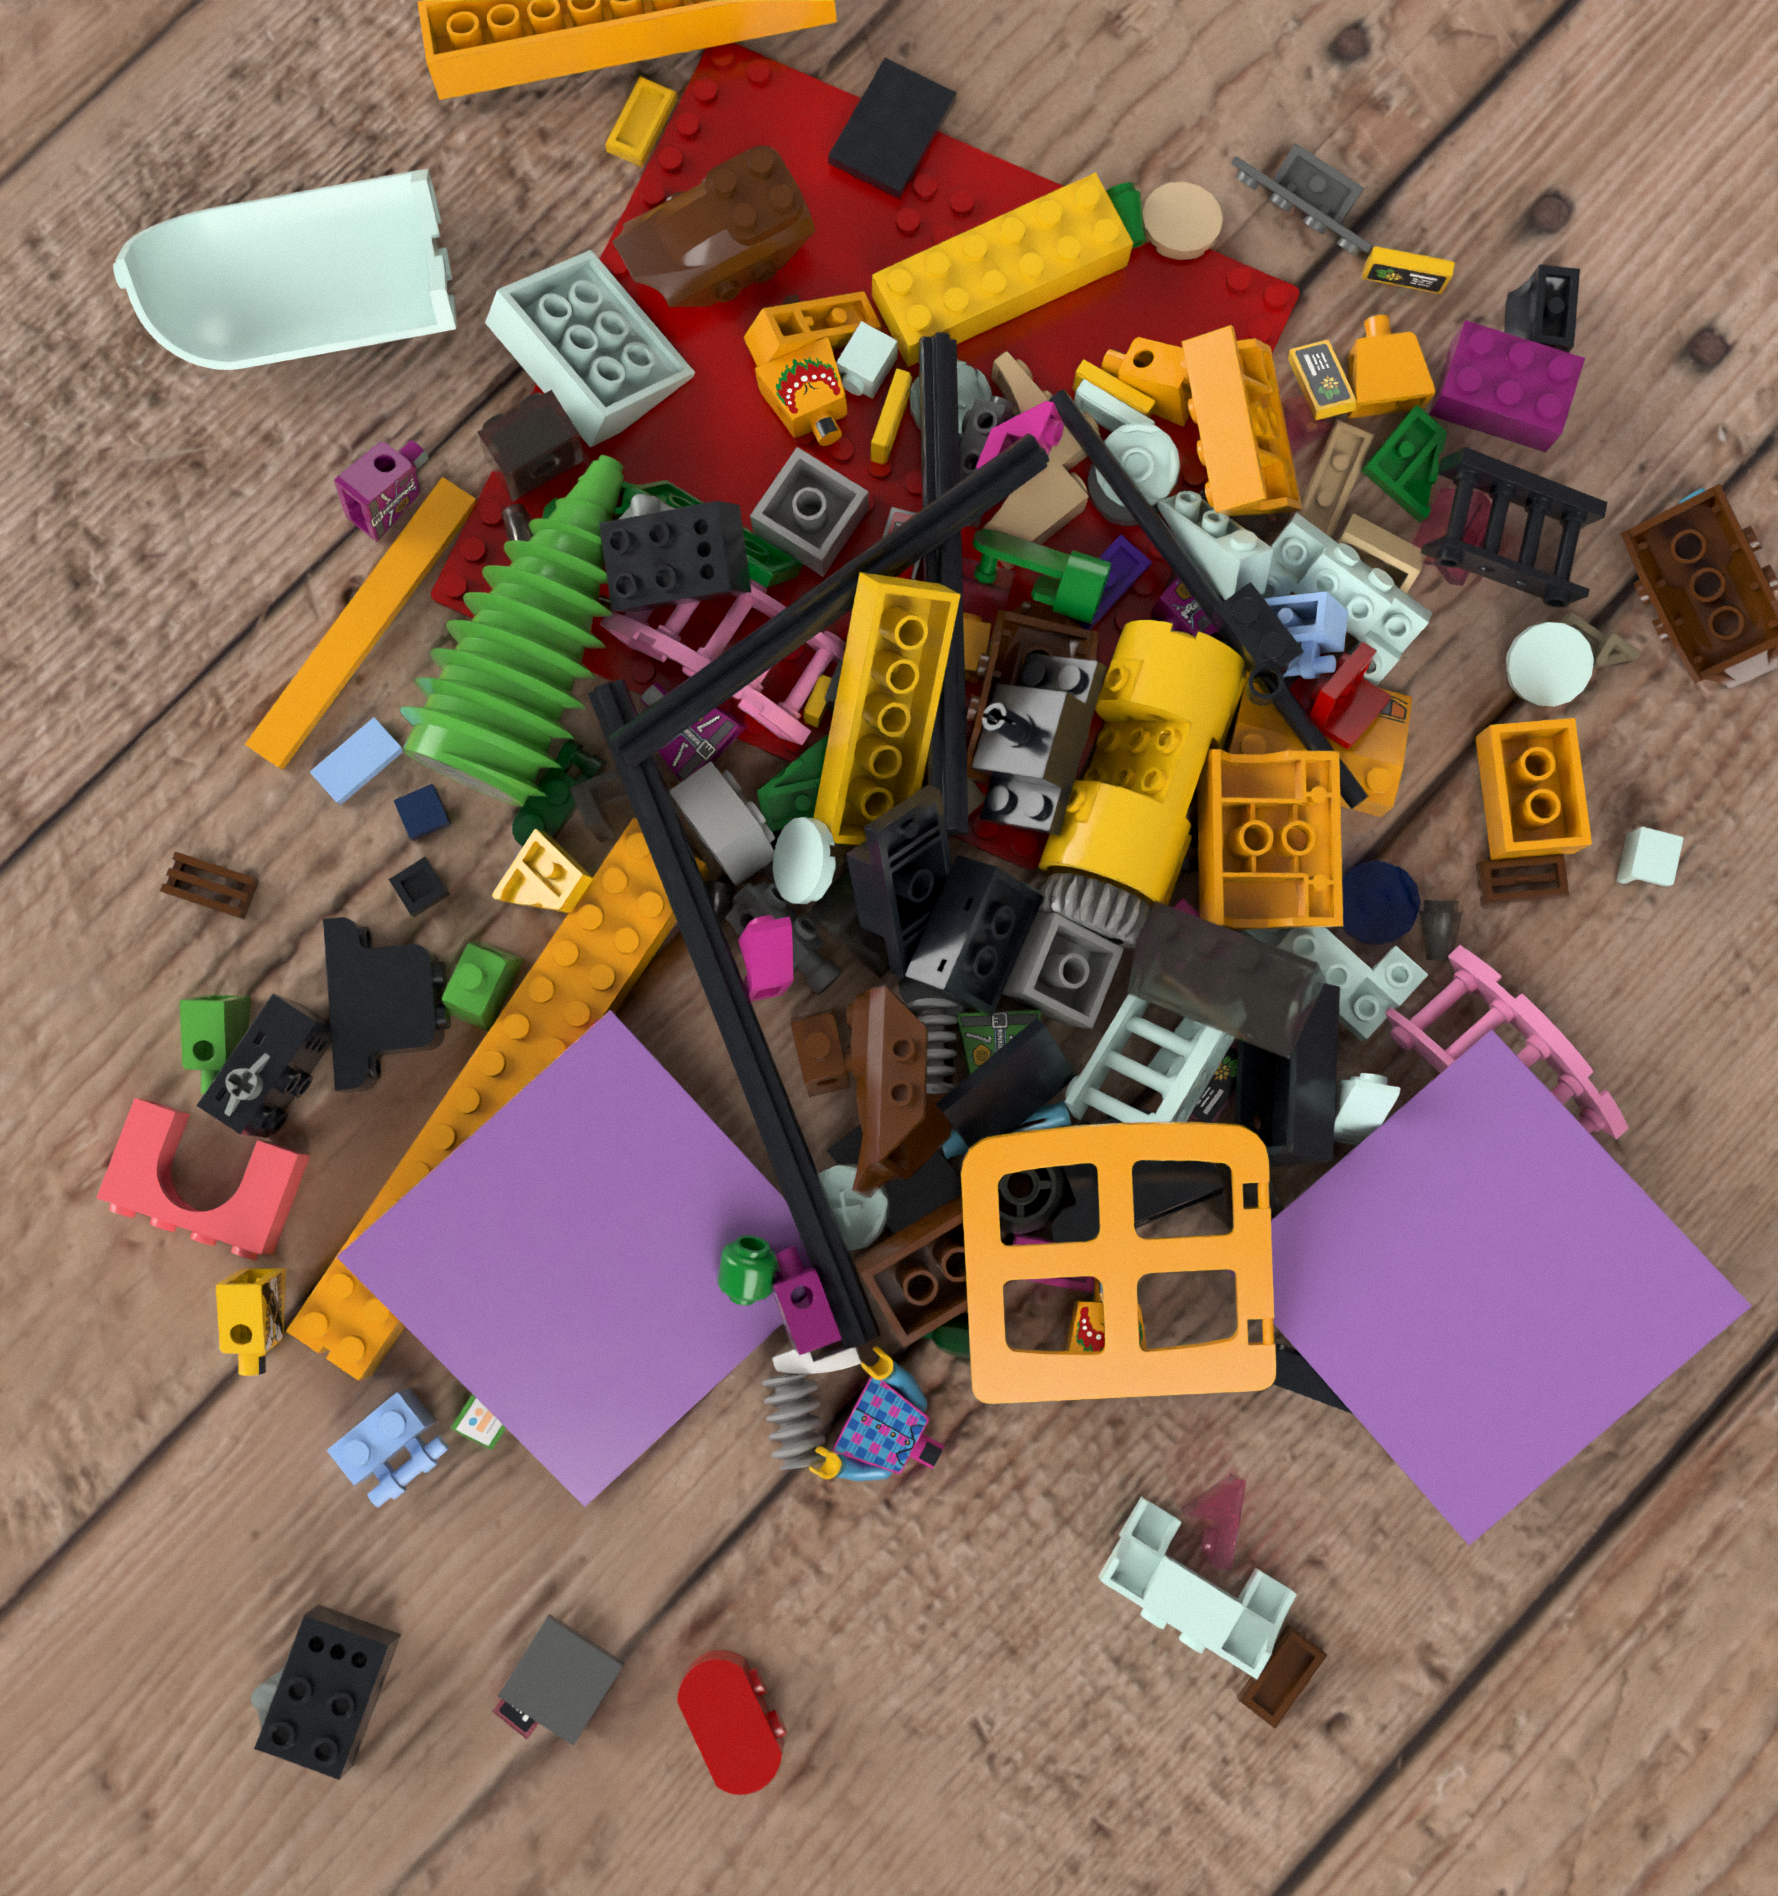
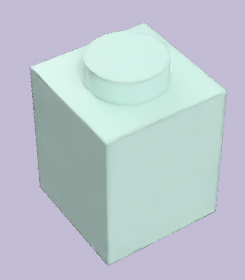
M861 321L836 362L843 388L854 395L860 396L863 393L873 399L897 360L898 341Z

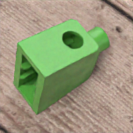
M487 942L468 943L442 997V1001L449 1014L488 1032L498 1017L524 959Z
M203 995L180 1000L182 1066L188 1070H201V1094H204L249 1029L251 996Z

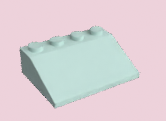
M592 250L498 289L485 322L590 448L621 433L693 378L695 374L694 370Z

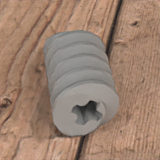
M924 998L905 1004V1006L928 1028L926 1093H949L956 1086L944 1082V1077L956 1074V1069L944 1065V1060L956 1057L957 1052L945 1048V1043L957 1040V1034L945 1031V1026L956 1024L958 1018L945 1012L946 1009L958 1005L953 1001L938 998Z
M785 1374L761 1381L762 1386L775 1389V1394L765 1398L764 1404L778 1408L777 1412L766 1417V1422L780 1425V1429L771 1433L768 1437L769 1440L782 1443L781 1448L771 1453V1458L784 1460L785 1465L779 1468L782 1470L824 1463L826 1459L825 1456L818 1454L814 1450V1448L825 1442V1435L812 1432V1430L823 1424V1419L820 1416L809 1414V1412L820 1407V1400L807 1396V1394L818 1389V1382L804 1378L808 1374Z

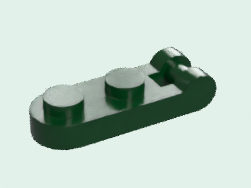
M569 739L561 748L556 759L562 768H550L538 784L548 797L530 796L515 816L512 823L514 839L523 847L536 828L548 833L555 840L603 773L607 761L596 754L590 756L582 750L583 745L574 739ZM573 764L583 770L577 781L567 775Z

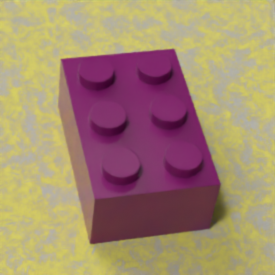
M1465 320L1451 341L1428 415L1546 453L1562 435L1585 358Z

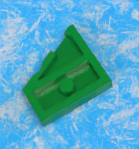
M1415 405L1407 412L1360 470L1419 523L1430 514L1431 507L1428 506L1432 485L1437 482L1440 467L1438 459L1440 453L1444 450L1447 431L1418 405Z
M829 734L823 736L757 789L761 813L771 832L783 829L794 818L814 817Z

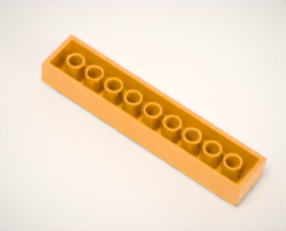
M423 0L417 2L426 62L439 100L837 22L835 0Z

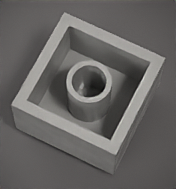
M797 447L750 515L753 533L801 561L802 564L816 573L824 576L869 510V494L864 488Z
M710 761L671 789L669 793L690 827L737 887L773 861L774 850L770 843L776 838L766 825V820L751 800L748 802L741 793L742 789L728 770L721 774Z
M1037 913L1002 994L1034 1010H1040L1042 1014L1065 1026L1093 1029L1124 949L1057 913Z

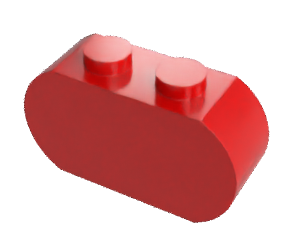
M714 1650L699 1656L689 1666L678 1690L677 1703L716 1787L730 1794L748 1795L763 1789L775 1777L780 1767L784 1748L782 1737L787 1735V1730L778 1710L770 1711L763 1697V1694L767 1693V1687L757 1667L750 1669L746 1659L738 1653L729 1650Z

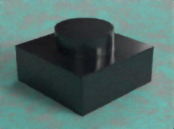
M423 857L388 879L413 917H416L451 895L426 857Z

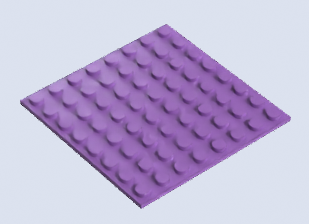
M611 1010L337 1256L584 1507L783 1324L773 1293L764 1300L744 1306L732 1302L729 1296L720 1290L717 1284V1277L723 1248L729 1243L736 1241L740 1236H757L766 1240L775 1252L795 1245L803 1267L809 1265L812 1267L786 1199ZM799 1286L792 1291L793 1301H799L804 1297L806 1292L803 1286Z
M1492 1029L1271 1220L1274 1296L1273 1323L1468 1545L1478 1539L1752 1307ZM1226 1269L1235 1279V1272L1230 1269Z

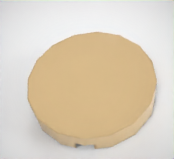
M1184 181L1166 183L1154 189L1145 200L1142 211L1146 241L1149 242L1150 240L1156 246V251L1163 256L1177 260L1195 259L1203 255L1205 250L1211 246L1213 247L1218 240L1223 222L1221 207L1213 195L1199 185Z

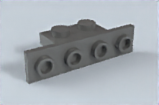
M1296 143L1273 179L1264 175L1239 157H1234L1231 164L1239 170L1235 176L1239 181L1253 190H1256L1258 185L1261 184L1273 192L1269 198L1271 202L1288 213L1293 206L1306 214L1302 222L1322 235L1328 228L1340 236L1336 244L1355 257L1358 256L1360 251L1370 255L1373 245L1341 225L1364 191L1362 186Z

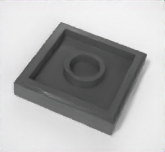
M549 1614L498 1697L574 1746L625 1662Z

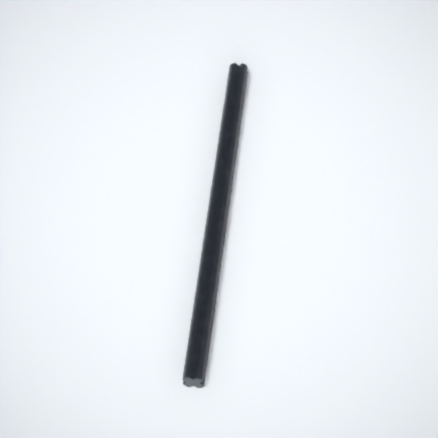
M625 679L601 684L595 687L594 691L588 693L806 1253L812 1267L819 1276L839 1330L844 1349L861 1346L869 1340L879 1337L881 1332L655 755L653 753L630 770L615 752L607 738L638 715L637 709Z

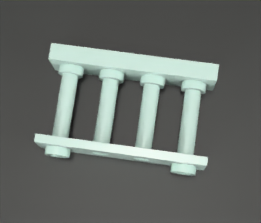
M1151 956L1146 966L1139 968L1134 974L1130 984V993L1081 1075L1075 1076L1067 1087L1065 1103L1073 1117L1081 1120L1090 1105L1124 1123L1187 1122L1248 1016L1243 998L1227 991L1220 1003L1215 1002L1212 1005L1164 983L1165 974L1158 959ZM1153 997L1205 1020L1206 1028L1199 1040L1195 1038L1190 1041L1143 1019L1142 1016ZM1135 1033L1183 1056L1185 1064L1178 1076L1173 1075L1169 1078L1120 1054L1131 1034ZM1113 1069L1162 1093L1164 1100L1156 1114L1152 1112L1147 1115L1099 1091L1110 1070Z

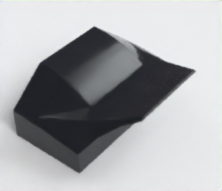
M1539 264L1526 283L1507 294L1504 332L1569 353L1574 347L1580 269Z

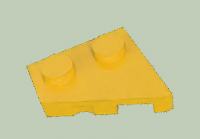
M535 828L492 896L494 899L507 903L570 913L594 878L548 833Z

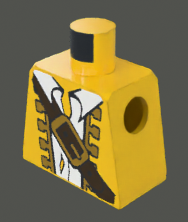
M242 1268L216 1284L220 1351L224 1354H238L240 1375L254 1376L266 1373V1352L283 1339L286 1268Z

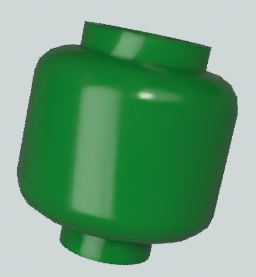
M744 1235L723 1248L717 1284L720 1290L729 1296L732 1302L744 1306L752 1305L756 1301L764 1300L772 1293V1283L775 1281L778 1261L773 1255L775 1251L770 1247V1244L760 1237Z

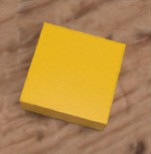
M823 674L819 676L804 709L803 719H805V723L818 728L826 711L827 701H825V696L832 678Z

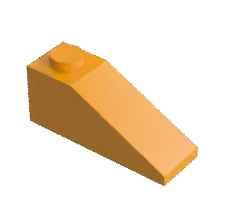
M863 291L763 308L745 334L744 340L758 367L824 337H828L832 351L845 346L850 341L861 321L877 330L881 328V325Z

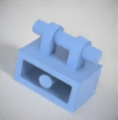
M1328 591L1264 598L1304 651L1299 663L1283 674V678L1301 675L1303 679L1319 678L1322 673L1335 672V657L1333 655L1320 656V654L1344 652L1348 611Z
M407 1388L396 1392L326 1451L353 1485L375 1474L380 1484L367 1495L376 1507H380L388 1499H397L407 1490L406 1484L422 1471L428 1473L438 1464L437 1459L449 1450V1446L439 1435L427 1445L422 1440L420 1435L436 1423V1420L414 1392ZM406 1447L410 1452L411 1458L397 1470H394L389 1461Z

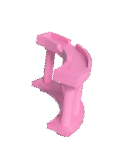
M750 579L752 593L734 595L737 597L711 639L705 648L700 647L697 652L681 644V638L678 635L700 601L677 605L665 625H659L656 630L649 627V624L646 622L654 609L626 612L625 615L610 611L613 616L604 617L600 625L631 649L649 655L663 663L667 657L684 666L681 671L691 677L722 654L751 607H754L770 618H773L786 607L765 594L767 592L765 587ZM829 631L820 632L806 642L817 652L784 703L779 702L776 705L760 693L763 689L761 683L769 672L767 670L733 695L734 698L741 699L737 707L779 738L803 745L811 731L798 721L801 716L799 710L830 661L838 663L839 659L843 660L845 650L843 649L846 643Z
M1461 945L1448 955L1455 971L1453 975L1454 981L1414 1017L1408 1020L1392 1007L1385 1012L1393 1028L1390 1031V1035L1394 1041L1406 1051L1412 1048L1439 1073L1443 1072L1491 1029L1494 1031L1502 1023H1511L1527 1039L1525 1041L1526 1047L1517 1054V1057L1528 1068L1539 1059L1547 1061L1559 1076L1557 1079L1558 1085L1550 1092L1562 1104L1571 1097L1575 1099L1581 1110L1578 1122L1589 1133L1603 1130L1617 1140L1629 1129L1610 1093L1607 1090H1603L1599 1094L1588 1077L1594 1073L1593 1069L1561 1031L1522 993L1517 998L1510 995L1497 983L1502 976ZM1474 992L1489 1004L1490 1010L1444 1051L1423 1031L1465 993L1472 994Z

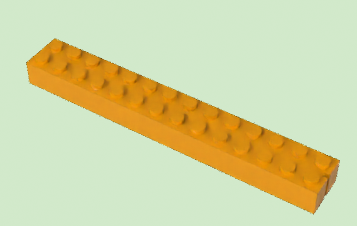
M633 817L593 876V881L575 908L568 913L337 1256L588 1031L597 1019L600 1020L610 1010L615 1014L677 922L636 818ZM694 856L702 878L705 880L710 872L706 864ZM336 1256L286 1332L317 1353L330 1351L326 1359L359 1381L373 1376L405 1326Z

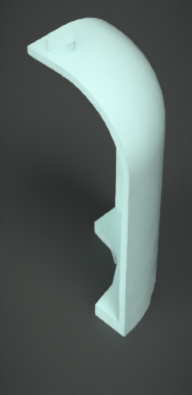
M429 168L224 205L178 216L156 224L133 236L124 244L115 259L116 262L113 264L114 275L121 289L126 288L136 315L152 337L176 356L190 363L211 369L235 370L455 330L457 326L455 298L453 294L448 295L447 281L453 280L448 250L446 248L439 249L437 237H440L438 224H442Z

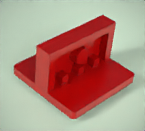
M1364 642L1351 655L1346 652L1343 653L1336 662L1335 672L1322 673L1319 678L1303 679L1300 675L1289 688L1321 733L1345 749L1353 747L1391 699L1390 694L1364 679L1377 652L1376 649Z

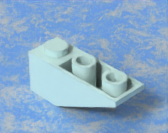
M1191 490L1182 491L1177 495L1158 501L1157 507L1175 537L1218 595L1226 600L1250 582L1260 594L1265 593L1273 554L1272 547L1257 538L1253 532L1246 530L1230 519L1228 515L1216 513L1215 509L1211 508L1208 502Z
M1360 1073V1077L1350 1076V1080L1341 1079L1340 1084H1336L1334 1141L1355 1146L1359 1145L1382 1125L1400 1094V1088L1387 1085V1077L1375 1074Z

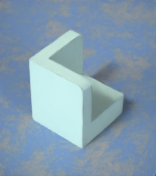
M1640 827L1626 834L1616 881L1627 884L1638 879L1665 887L1673 885L1684 837L1646 827Z

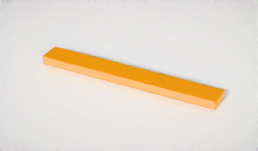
M441 477L246 741L245 745L283 771L467 521L477 503L474 497L444 477Z

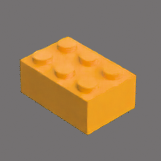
M1575 718L1489 725L1475 737L1491 860L1575 854L1592 845Z

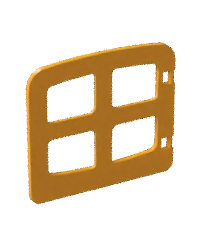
M1134 1122L1023 1131L986 1137L971 1146L963 1158L961 1186L971 1380L973 1393L976 1398L983 1403L998 1404L1260 1391L1271 1386L1276 1376V1355L1273 1323L1274 1296L1271 1209L1269 1205V1158L1266 1146L1258 1135L1239 1124ZM1139 1160H1194L1227 1164L1231 1169L1232 1232L1224 1235L1165 1238L1140 1237L1134 1228L1133 1164ZM1092 1163L1097 1167L1100 1230L1096 1238L1085 1242L1006 1245L1001 1241L998 1183L1002 1176L1036 1168ZM1242 1183H1257L1258 1206L1243 1207ZM1230 1269L1235 1272L1237 1327L1231 1337L1199 1344L1142 1349L1139 1346L1137 1282L1141 1276L1148 1273ZM1092 1276L1100 1280L1103 1288L1105 1346L1102 1351H1038L1015 1349L1008 1345L1005 1339L1003 1286L1007 1281ZM1262 1319V1342H1248L1247 1320Z

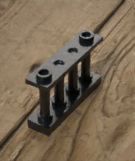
M1463 447L1441 459L1438 475L1453 480V484L1456 485L1446 535L1422 545L1421 554L1436 559V563L1440 566L1447 568L1459 567L1543 599V603L1548 606L1567 607L1569 603L1588 597L1590 589L1570 582L1580 529L1605 518L1608 502L1467 447ZM1474 488L1488 493L1492 499L1482 548L1462 541ZM1510 502L1524 507L1525 512L1528 513L1518 562L1498 555ZM1545 516L1560 521V525L1563 526L1553 575L1534 568Z

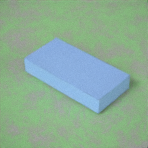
M373 717L313 768L310 773L335 802L341 806L403 753V748L381 723Z

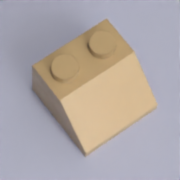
M1354 513L1337 540V543H1345L1351 546L1358 553L1360 560L1372 569L1379 568L1385 571L1393 579L1394 585L1406 594L1419 575L1426 555L1421 554L1420 548Z

